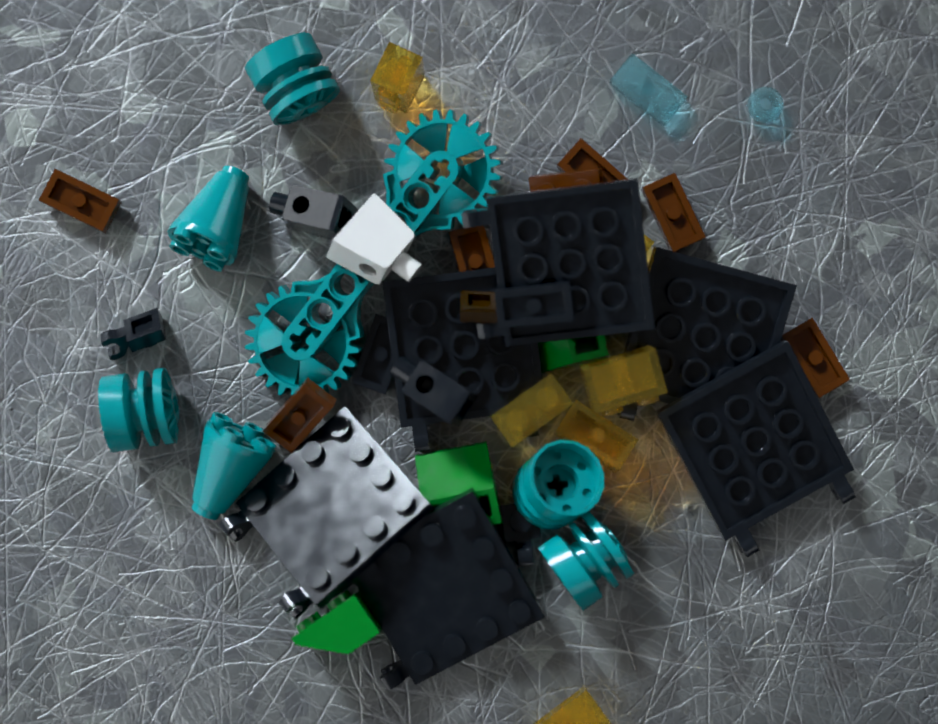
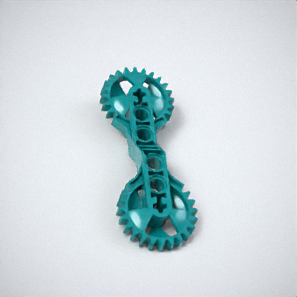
M436 109L433 111L431 121L426 114L421 113L419 114L420 125L417 126L414 122L408 120L406 124L410 132L406 134L397 131L396 135L401 140L400 145L389 144L388 146L396 155L395 158L384 160L385 163L394 166L392 171L383 174L386 187V205L397 216L404 218L407 226L414 232L415 238L435 229H454L455 217L463 225L461 213L464 210L478 209L477 206L479 204L487 207L485 197L487 193L498 194L499 192L491 186L492 181L502 180L503 176L493 173L494 167L503 164V161L492 159L491 156L499 150V146H488L486 143L490 140L492 134L487 132L479 135L482 123L477 121L469 127V115L463 114L457 122L456 114L453 110H449L446 118L443 119L440 110ZM448 124H452L446 151ZM412 139L431 153L425 160L408 146ZM483 149L485 157L465 166L463 165L460 157ZM439 162H449L447 166L448 171L451 172L449 176H439L434 182L435 185L425 181L426 177L427 179H435L440 172V169L437 167ZM409 179L408 182H407V183L405 184V186H404V185H403V181ZM461 179L465 180L480 193L476 200L457 186ZM421 187L426 189L429 194V202L424 208L418 207L413 200L415 191ZM336 264L328 275L320 279L292 282L291 291L287 285L279 286V296L274 292L267 293L266 297L269 305L264 302L257 303L255 306L261 315H251L248 318L256 327L245 330L246 335L254 338V342L245 345V349L255 350L256 354L248 362L249 364L259 363L261 366L255 374L256 377L267 374L269 378L265 386L268 388L278 383V395L280 396L289 389H291L292 396L307 378L311 379L328 393V385L334 390L342 387L338 377L345 380L351 378L352 375L346 367H356L358 361L352 357V353H358L363 350L362 347L354 344V340L364 336L361 322V306L364 296L374 283ZM345 274L350 275L355 282V289L351 294L345 293L340 285L341 279ZM322 303H326L332 308L333 317L329 322L323 321L319 316V307ZM272 310L291 322L285 332L269 319L268 316ZM343 325L344 329L338 331L339 328ZM312 328L317 329V331L311 332L306 339V343L309 346L302 348L300 346L302 339L299 335L310 332ZM282 345L284 353L266 358L264 352ZM324 349L340 366L336 371H333L314 356Z

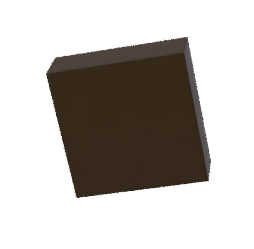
M461 291L460 322L497 323L494 292Z

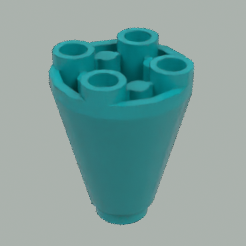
M223 166L222 170L218 171L171 223L167 230L168 236L172 240L169 247L180 255L189 256L191 254L202 259V263L214 271H222L225 265L233 264L239 249L249 192V176L236 167Z
M213 412L204 427L192 494L194 502L191 508L194 512L207 519L217 520L220 514H224L263 469L272 458L276 447L273 442L263 438L264 429L250 422H245L244 426L234 423L225 414Z

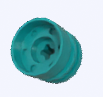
M297 33L279 39L256 53L245 66V70L256 91L260 93L268 92L262 102L265 108L270 110L269 116L274 125L282 126L304 119L328 105L340 92L336 80L331 79L332 73L329 67L318 66L323 57L310 33Z
M166 368L154 369L152 377L148 371H140L137 379V388L134 387L129 374L126 373L101 377L98 387L100 420L107 446L111 452L139 449L141 432L144 433L151 447L159 446L160 436L166 445L177 443L178 423L180 420L179 403Z
M560 439L546 444L518 469L513 480L512 497L517 510L529 523L541 529L556 530L570 525L599 502L604 490V471L599 459L588 447L576 441Z
M589 511L581 516L589 530L586 534H583L574 522L569 525L575 542L571 545L556 534L538 547L544 559L583 611L603 597L596 582L602 577L614 588L619 586L617 579L611 572L613 568L616 567L626 579L634 575L626 555L627 553L611 530L605 524L598 521Z

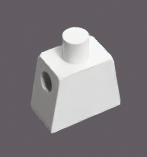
M375 193L372 194L332 240L326 256L331 261L374 284H381L392 270L407 282H410L422 266L421 263L407 254L415 238L414 232Z

